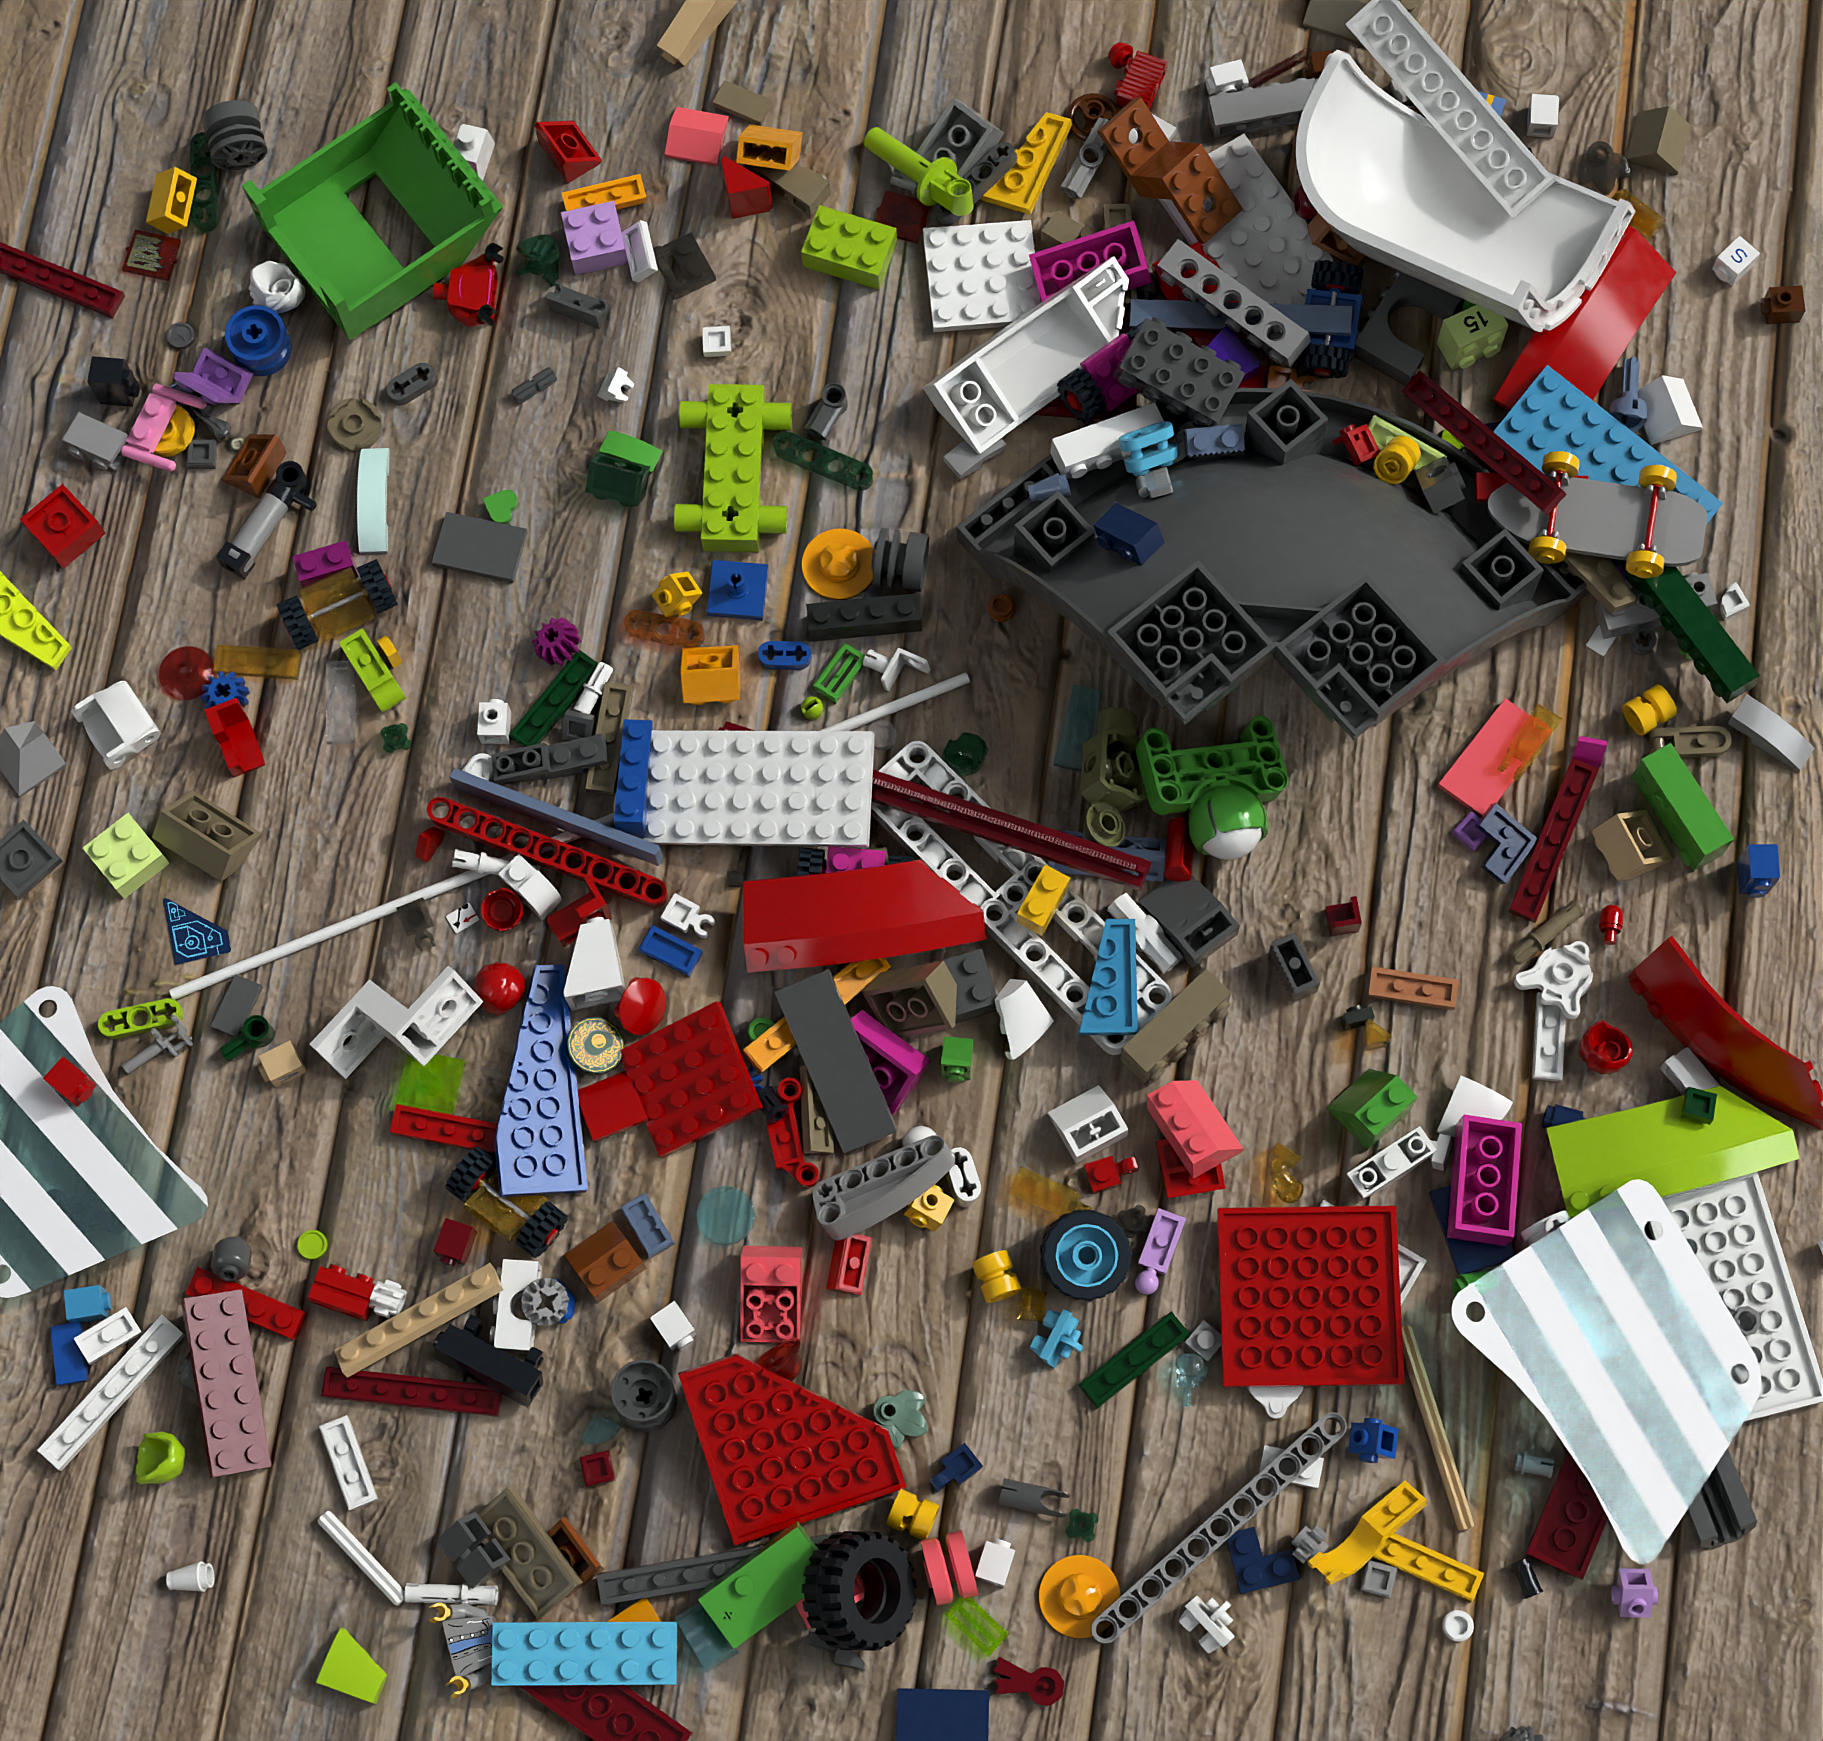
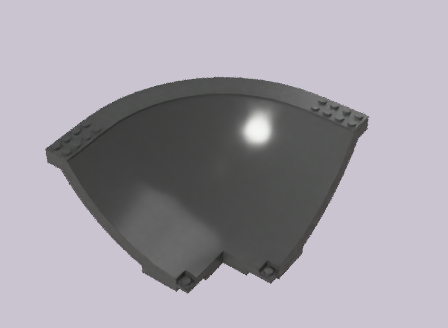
M1292 379L1279 389L1237 388L1219 423L1215 426L1242 424L1244 451L1234 454H1214L1206 457L1203 455L1195 458L1193 456L1190 458L1185 456L1182 460L1165 466L1167 467L1174 492L1154 498L1149 496L1145 498L1140 497L1136 485V478L1138 476L1127 472L1124 459L1113 462L1107 468H1096L1088 471L1082 477L1068 478L1071 496L1064 497L1057 491L1046 501L1031 502L1028 485L1035 484L1056 473L1061 475L1050 454L956 526L957 540L992 579L997 578L1008 581L1030 592L1069 619L1115 659L1163 709L1168 707L1183 725L1187 724L1203 710L1205 712L1208 711L1274 658L1332 723L1336 721L1354 741L1372 725L1376 727L1419 693L1465 662L1520 632L1538 626H1549L1590 593L1585 588L1587 584L1580 577L1573 576L1566 569L1568 565L1564 560L1552 564H1543L1534 560L1528 553L1529 544L1514 538L1506 529L1503 530L1488 513V503L1475 502V474L1477 472H1490L1461 450L1415 423L1373 406L1332 395L1302 391ZM1155 402L1163 420L1172 423L1174 432L1184 423L1191 421L1183 415L1178 416L1166 409L1167 406L1160 402ZM1376 415L1447 455L1449 464L1455 462L1466 486L1461 489L1465 499L1434 514L1414 470L1401 483L1388 484L1379 479L1375 473L1374 461L1376 457L1355 466L1344 442L1334 446L1332 440L1341 436L1339 430L1351 424H1354L1356 428L1366 423L1369 425L1373 416ZM1158 465L1153 468H1150L1149 470L1152 471L1163 467H1160ZM1115 503L1156 522L1159 526L1165 543L1143 565L1132 560L1127 561L1118 552L1105 550L1097 542L1098 536L1093 525Z

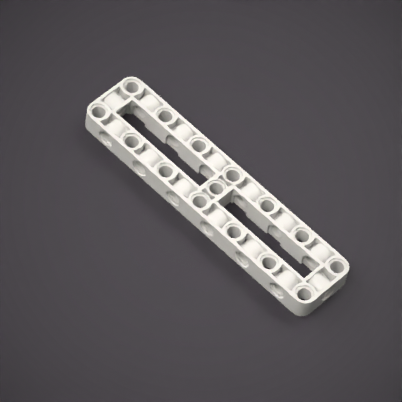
M914 741L909 743L879 770V772L915 784L922 783L925 787L949 795L961 794L964 800L990 808L924 742ZM919 754L924 756L925 760L921 763H913L910 758ZM871 801V815L915 860L921 859L928 865L930 870L957 888L960 894L971 903H975L983 909L986 932L1081 1027L1090 988L1035 932L1017 923V912L1034 882L1029 880V875L1035 872L1040 873L1043 866L1047 864L1040 857L974 836V840L997 863L1000 861L1013 874L1007 882L994 892L922 818ZM913 831H918L923 836L921 839L913 841L908 838V835ZM951 871H959L963 875L961 879L956 881L950 880L947 877ZM1069 888L1053 919L1077 943L1080 941L1094 955L1093 959L1096 961L1105 922ZM1016 891L1021 893L1023 898L1020 901L1014 902L1009 900L1007 896L1011 892ZM991 911H998L1002 914V917L998 921H992L986 915ZM1077 912L1084 919L1081 922L1074 923L1069 920L1068 916ZM1031 951H1038L1041 953L1042 958L1034 962L1030 961L1026 955ZM1136 954L1139 1032L1171 1002L1172 992L1169 986ZM1076 991L1083 998L1079 1002H1071L1067 998L1068 993ZM1159 993L1164 997L1165 1001L1161 1004H1154L1150 1001L1149 996ZM1108 1035L1089 1036L1108 1054L1119 1055L1121 1054L1122 1047L1135 1035H1122L1123 1040L1116 1044L1108 1040Z

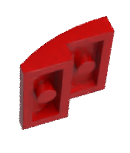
M626 1071L578 1090L579 1105L594 1143L649 1121L633 1079L627 1076Z
M1168 1140L1156 1141L1167 1199L1226 1189L1221 1164L1193 1179Z

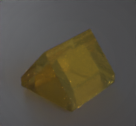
M1368 1019L1363 1028L1364 1051L1387 1047L1392 1038L1390 1033L1371 1019Z
M1029 1287L1022 1288L1019 1292L1017 1320L1043 1322L1046 1292Z

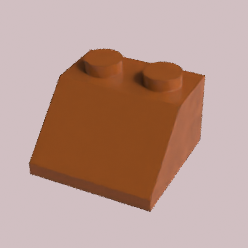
M613 1221L564 1255L598 1303L646 1269L640 1257Z

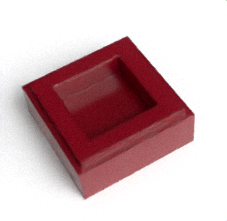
M609 1450L579 1457L586 1487L616 1481Z

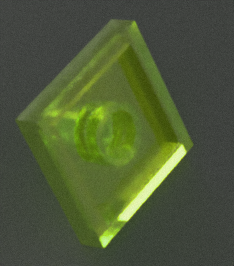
M407 1054L395 1105L400 1104L454 1115L467 1062L463 1059L435 1054L423 1066Z

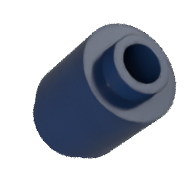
M1558 1104L1554 1106L1547 1105L1541 1127L1547 1128L1587 1118L1583 1117V1111Z

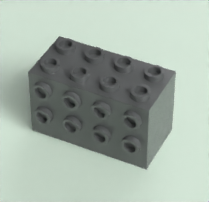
M1154 317L1152 320L1146 318L1136 331L1112 376L1117 378V382L1130 389L1133 387L1142 392L1141 395L1152 402L1158 401L1167 406L1166 409L1173 414L1183 415L1190 419V422L1198 428L1215 426L1219 423L1245 375L1240 370L1241 366L1230 359L1223 361L1217 358V353L1207 346L1202 345L1200 348L1192 344V338L1182 332L1177 331L1175 334L1167 330V324Z

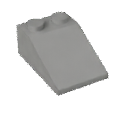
M953 98L916 153L931 163L942 157L950 158L957 166V175L963 177L998 144L1004 132L966 103Z

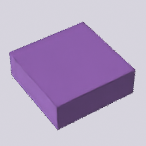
M1471 811L1453 830L1452 835L1474 853L1488 837L1475 827L1481 818Z

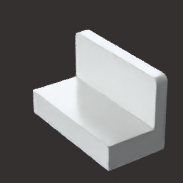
M1687 1047L1677 1055L1671 1056L1660 1067L1661 1071L1681 1095L1685 1094L1687 1087L1705 1090L1720 1086Z

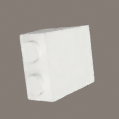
M596 917L587 920L586 924L580 925L564 988V996L571 1011L620 1001L626 989L616 936L609 919L604 920L603 917Z

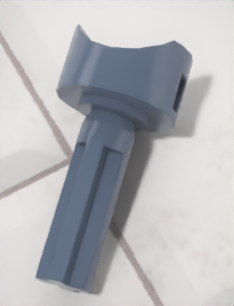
M1631 357L1630 359H1623L1621 397L1611 402L1609 414L1620 422L1623 419V425L1635 433L1647 421L1648 406L1645 401L1638 398L1639 361H1636V357Z

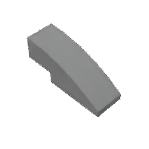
M1748 694L1745 695L1727 723L1752 738L1750 743L1798 772L1801 771L1815 749L1790 724Z

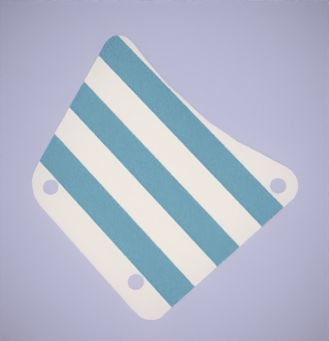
M54 986L41 988L35 991L0 1022V1265H7L11 1270L9 1280L0 1284V1297H16L194 1223L206 1213L208 1201L201 1187L183 1173L151 1141L112 1090L93 1055L73 1001L66 991ZM45 1000H53L57 1004L56 1013L49 1018H44L39 1014V1006ZM62 1056L85 1073L97 1085L89 1099L82 1102L78 1107L74 1106L43 1079Z
M1637 1179L1629 1181L1459 1291L1453 1300L1451 1309L1452 1319L1460 1333L1510 1377L1545 1416L1590 1482L1615 1530L1622 1548L1630 1559L1639 1564H1647L1658 1556L1751 1412L1760 1394L1761 1372L1753 1350L1663 1200L1652 1185ZM1655 1220L1661 1224L1663 1233L1658 1240H1651L1645 1235L1644 1227L1648 1221ZM1473 1301L1481 1303L1485 1310L1484 1318L1479 1322L1471 1321L1466 1315L1467 1305ZM1736 1364L1744 1365L1749 1371L1748 1381L1744 1384H1737L1732 1380L1731 1369Z

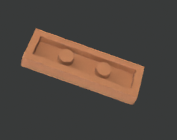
M1372 967L1367 997L1454 1010L1456 1008L1459 980Z

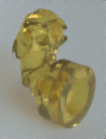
M1277 1141L1271 1150L1273 1156L1271 1168L1274 1171L1270 1172L1271 1180L1276 1188V1195L1283 1202L1294 1203L1303 1194V1184L1290 1175L1287 1169L1296 1168L1302 1157Z

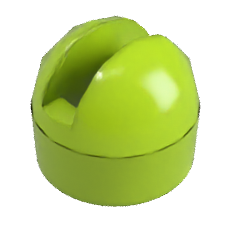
M809 696L802 701L801 713L805 719L814 721L822 716L823 704L817 697ZM814 702L817 703L816 705L808 709V711L805 710V708H807Z

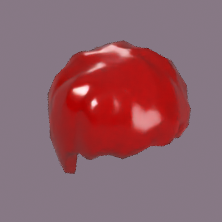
M495 962L484 965L478 971L472 990L483 1001L479 1008L484 1009L489 1014L503 1015L510 1011L524 996L526 980L515 966L508 963Z
M1604 1020L1597 1021L1594 1025L1589 1026L1579 1043V1054L1582 1060L1586 1063L1589 1070L1595 1071L1600 1075L1618 1072L1628 1064L1633 1055L1632 1043L1629 1037L1619 1028L1612 1027Z

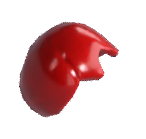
M502 887L490 891L480 905L481 918L489 928L498 932L509 931L519 925L523 918L524 903L520 896L511 889Z

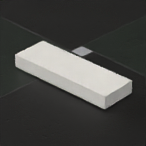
M1538 992L1536 994L1532 1079L1561 1082L1563 1078L1566 1017L1559 1006L1542 1004L1539 1000L1542 992Z
M346 1415L319 1426L348 1510L352 1511L377 1501L378 1497L349 1416Z

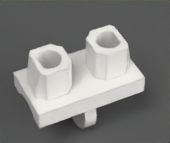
M1196 1596L1185 1606L1187 1609L1180 1617L1179 1622L1189 1632L1199 1623L1203 1625L1208 1632L1199 1640V1643L1207 1653H1211L1220 1646L1224 1647L1235 1637L1226 1627L1233 1621L1225 1612L1231 1606L1228 1601L1220 1606L1211 1598L1205 1604Z

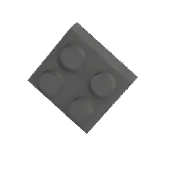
M24 819L0 840V879L19 900L63 862Z

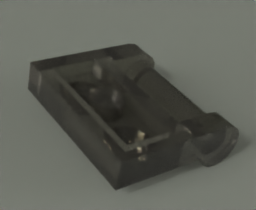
M691 232L663 246L653 248L657 267L670 288L668 292L672 299H679L716 281L713 270ZM673 257L686 282H678L665 258Z

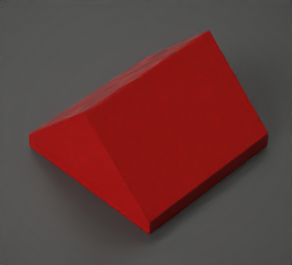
M574 121L536 122L534 125L539 145L567 184L602 162V159Z
M723 156L721 164L732 219L770 212L773 208L770 182Z

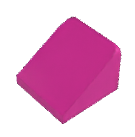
M1580 736L1574 745L1572 758L1600 768L1607 742Z

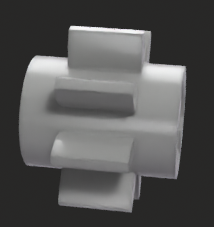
M1317 1525L1312 1531L1305 1526L1291 1542L1297 1548L1293 1555L1304 1563L1318 1552L1323 1554L1329 1547L1323 1541L1327 1534Z

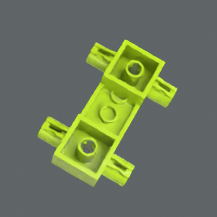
M709 384L708 401H680V428L706 429L703 504H675V532H701L703 551L759 552L760 533L787 534V506L761 505L760 481L764 430H791L792 403L766 402L764 385Z

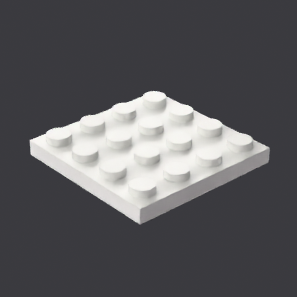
M1031 220L923 228L933 332L1006 327V325L1014 322L1041 303L1029 254L1035 253Z

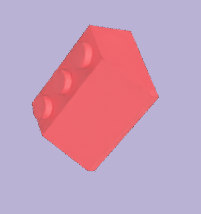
M1198 1080L1171 1081L1147 1094L1148 1112L1193 1179L1244 1151Z

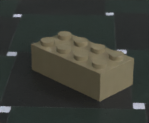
M1205 969L1122 1047L1120 1061L1144 1085L1150 1080L1153 1083L1156 1082L1165 1073L1166 1070L1164 1068L1171 1060L1176 1063L1186 1053L1187 1050L1185 1048L1191 1041L1197 1043L1207 1033L1206 1028L1212 1021L1217 1024L1228 1013L1227 1008L1230 1006L1231 992Z

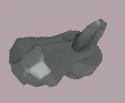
M196 392V394H192L198 397L202 396V394ZM207 403V406L200 410H194L195 407L189 406L187 412L191 415L193 421L199 422L202 419L218 441L230 435L231 427L228 422L208 416L205 413L210 410L212 404ZM193 410H194V413L197 415L196 417H193V416H192Z

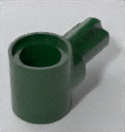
M250 1016L244 1022L243 1027L239 1029L241 1033L220 1047V1052L229 1062L250 1047L254 1050L258 1047H265L273 1041L274 1029L263 1016ZM257 1026H265V1031L261 1036L254 1037L252 1035L253 1030Z

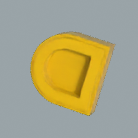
M384 635L376 640L393 668L402 664L396 648L387 636Z

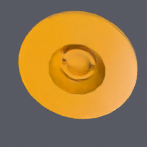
M831 529L822 532L811 540L802 557V571L807 584L820 596L832 600H846L858 596L873 581L871 569L873 547L865 537L852 530Z
M1086 1555L1068 1556L1057 1561L1044 1575L1039 1589L1040 1608L1046 1621L1059 1633L1072 1638L1092 1637L1091 1628L1095 1619L1121 1597L1118 1581L1111 1569L1100 1560ZM1108 1621L1100 1622L1096 1627V1633L1103 1632L1111 1623Z

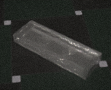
M350 660L326 662L327 745L356 743V670Z

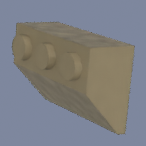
M191 791L160 811L152 838L185 858L189 863L204 870L211 877L223 881L239 869L260 840L262 834L197 792Z
M944 960L880 973L862 991L877 1020L900 1038L952 1029L955 1026L957 984Z

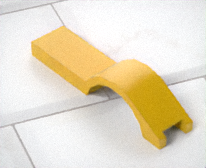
M1404 1480L1361 1516L1359 1523L1343 1543L1328 1553L1322 1554L1318 1552L1308 1561V1566L1320 1571L1326 1577L1325 1581L1329 1585L1351 1576L1374 1556L1387 1538L1426 1506L1427 1499Z

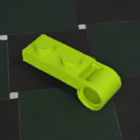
M363 628L338 642L382 713L407 699Z

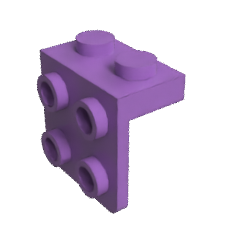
M203 348L193 372H174L173 378L179 381V387L189 392H194L195 390L202 394V400L212 405L217 403L224 405L240 403L253 376V373L209 348Z

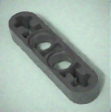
M1001 142L995 145L962 177L971 184L973 204L1016 164L1018 157L1010 143ZM983 171H991V174L987 178H979V175ZM939 203L934 205L933 213L941 225H952L962 217L952 214Z

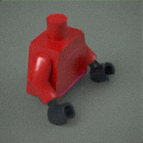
M490 243L486 247L485 253L459 266V268H453L450 272L449 283H434V299L447 300L450 314L468 328L485 323L488 326H493L494 314H497L495 304L499 276L496 266L492 264L494 262L502 263L504 260L503 256L498 254L499 251L503 250V247L495 243Z

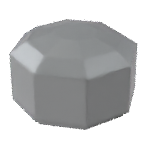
M1750 1306L1738 1307L1732 1314L1733 1319L1744 1336L1756 1334L1762 1324L1759 1312Z

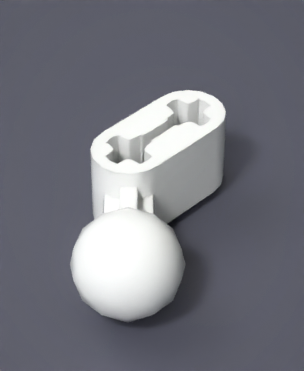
M916 1126L908 1130L904 1135L903 1147L926 1137L936 1135V1133L929 1127ZM961 1147L954 1148L951 1151L955 1159L959 1163H964L961 1171L957 1165H954L945 1174L955 1203L961 1207H970L978 1200L981 1184L970 1153ZM963 1183L967 1190H973L971 1196L968 1197L966 1192L961 1193Z

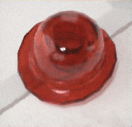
M797 1338L785 1340L761 1354L753 1362L793 1381L802 1369V1361L798 1355L801 1342Z

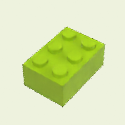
M819 205L801 251L802 265L809 269L880 290L897 245V228Z

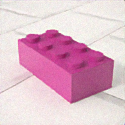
M1134 220L1029 254L1041 301L1043 302L1113 256L1129 279L1127 290L1152 283L1153 281Z
M1465 1114L1456 1123L1447 1238L1506 1246L1514 1238L1522 1123Z

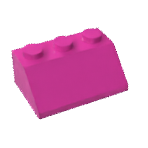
M861 1010L851 1021L893 1116L920 1082L931 1060L868 1013Z

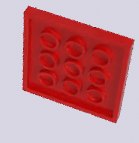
M715 1001L620 1050L622 1054L621 1061L627 1076L633 1079L649 1121L646 1122L659 1157H666L763 1108L721 1002Z

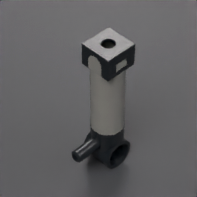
M286 461L277 468L276 478L231 543L226 541L217 554L216 558L223 568L245 580L255 566L254 558L292 503L295 502L309 511H313L316 508V501L303 495L308 488V480L301 465L294 461ZM298 476L295 481L286 482L289 477Z

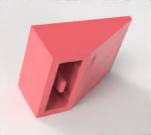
M743 1246L741 1253L740 1342L800 1343L802 1247Z

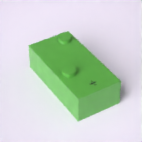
M1669 743L1641 759L1631 777L1680 850L1679 856L1686 866L1690 865L1694 872L1721 857L1734 838L1673 745Z
M798 1521L699 1592L698 1601L733 1649L805 1598L804 1593H801L802 1584H805L806 1578L803 1576L806 1566L810 1565L809 1558L814 1550H818V1548Z

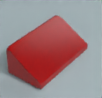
M856 1233L845 1239L835 1240L826 1289L862 1295L872 1237Z

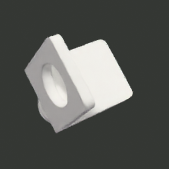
M901 648L897 649L891 659L870 649L867 652V655H870V657L865 655L863 660V666L883 673L881 682L887 691H890L904 664L927 674L930 672L926 659Z

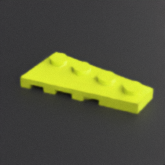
M0 571V636L56 671L72 650V647Z

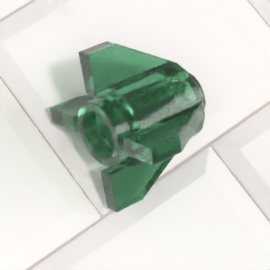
M538 235L521 240L516 250L525 260L518 266L515 273L520 276L529 271L534 275H543L542 278L550 287L554 286L555 281L558 280L559 243L549 235Z

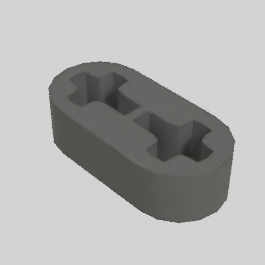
M419 363L409 368L388 383L387 393L390 400L396 405H405L424 394L435 385V372L427 363ZM423 373L427 375L428 379L423 381L419 379L418 375ZM400 387V389H404L405 394L400 396L399 393H396L395 389Z

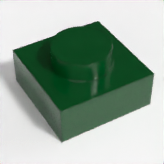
M1687 1087L1684 1094L1681 1118L1710 1125L1714 1119L1717 1094Z

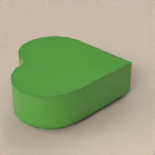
M502 490L483 498L493 522L510 523L512 512L518 506V499L513 491Z

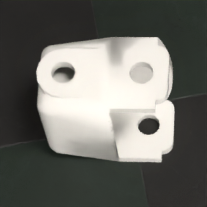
M126 681L117 682L107 689L90 695L76 704L75 708L71 711L78 722L83 721L90 740L103 756V761L110 770L118 769L134 759L161 735L158 727Z

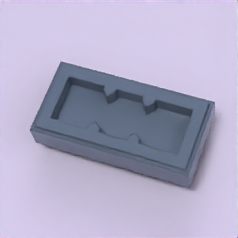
M646 1192L620 1207L649 1259L675 1244Z

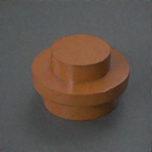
M1005 594L995 595L988 602V614L995 621H1008L1015 613V603L1011 597Z

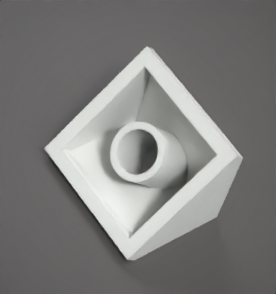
M1662 375L1638 390V398L1645 401L1648 406L1647 421L1642 428L1649 445L1702 430V424L1683 379Z

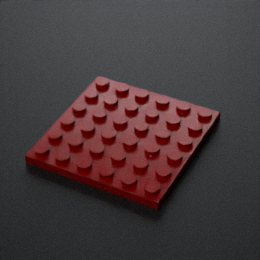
M1396 1206L1217 1208L1223 1388L1403 1386L1405 1384Z

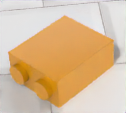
M749 125L739 135L736 163L790 171L800 159L803 132Z

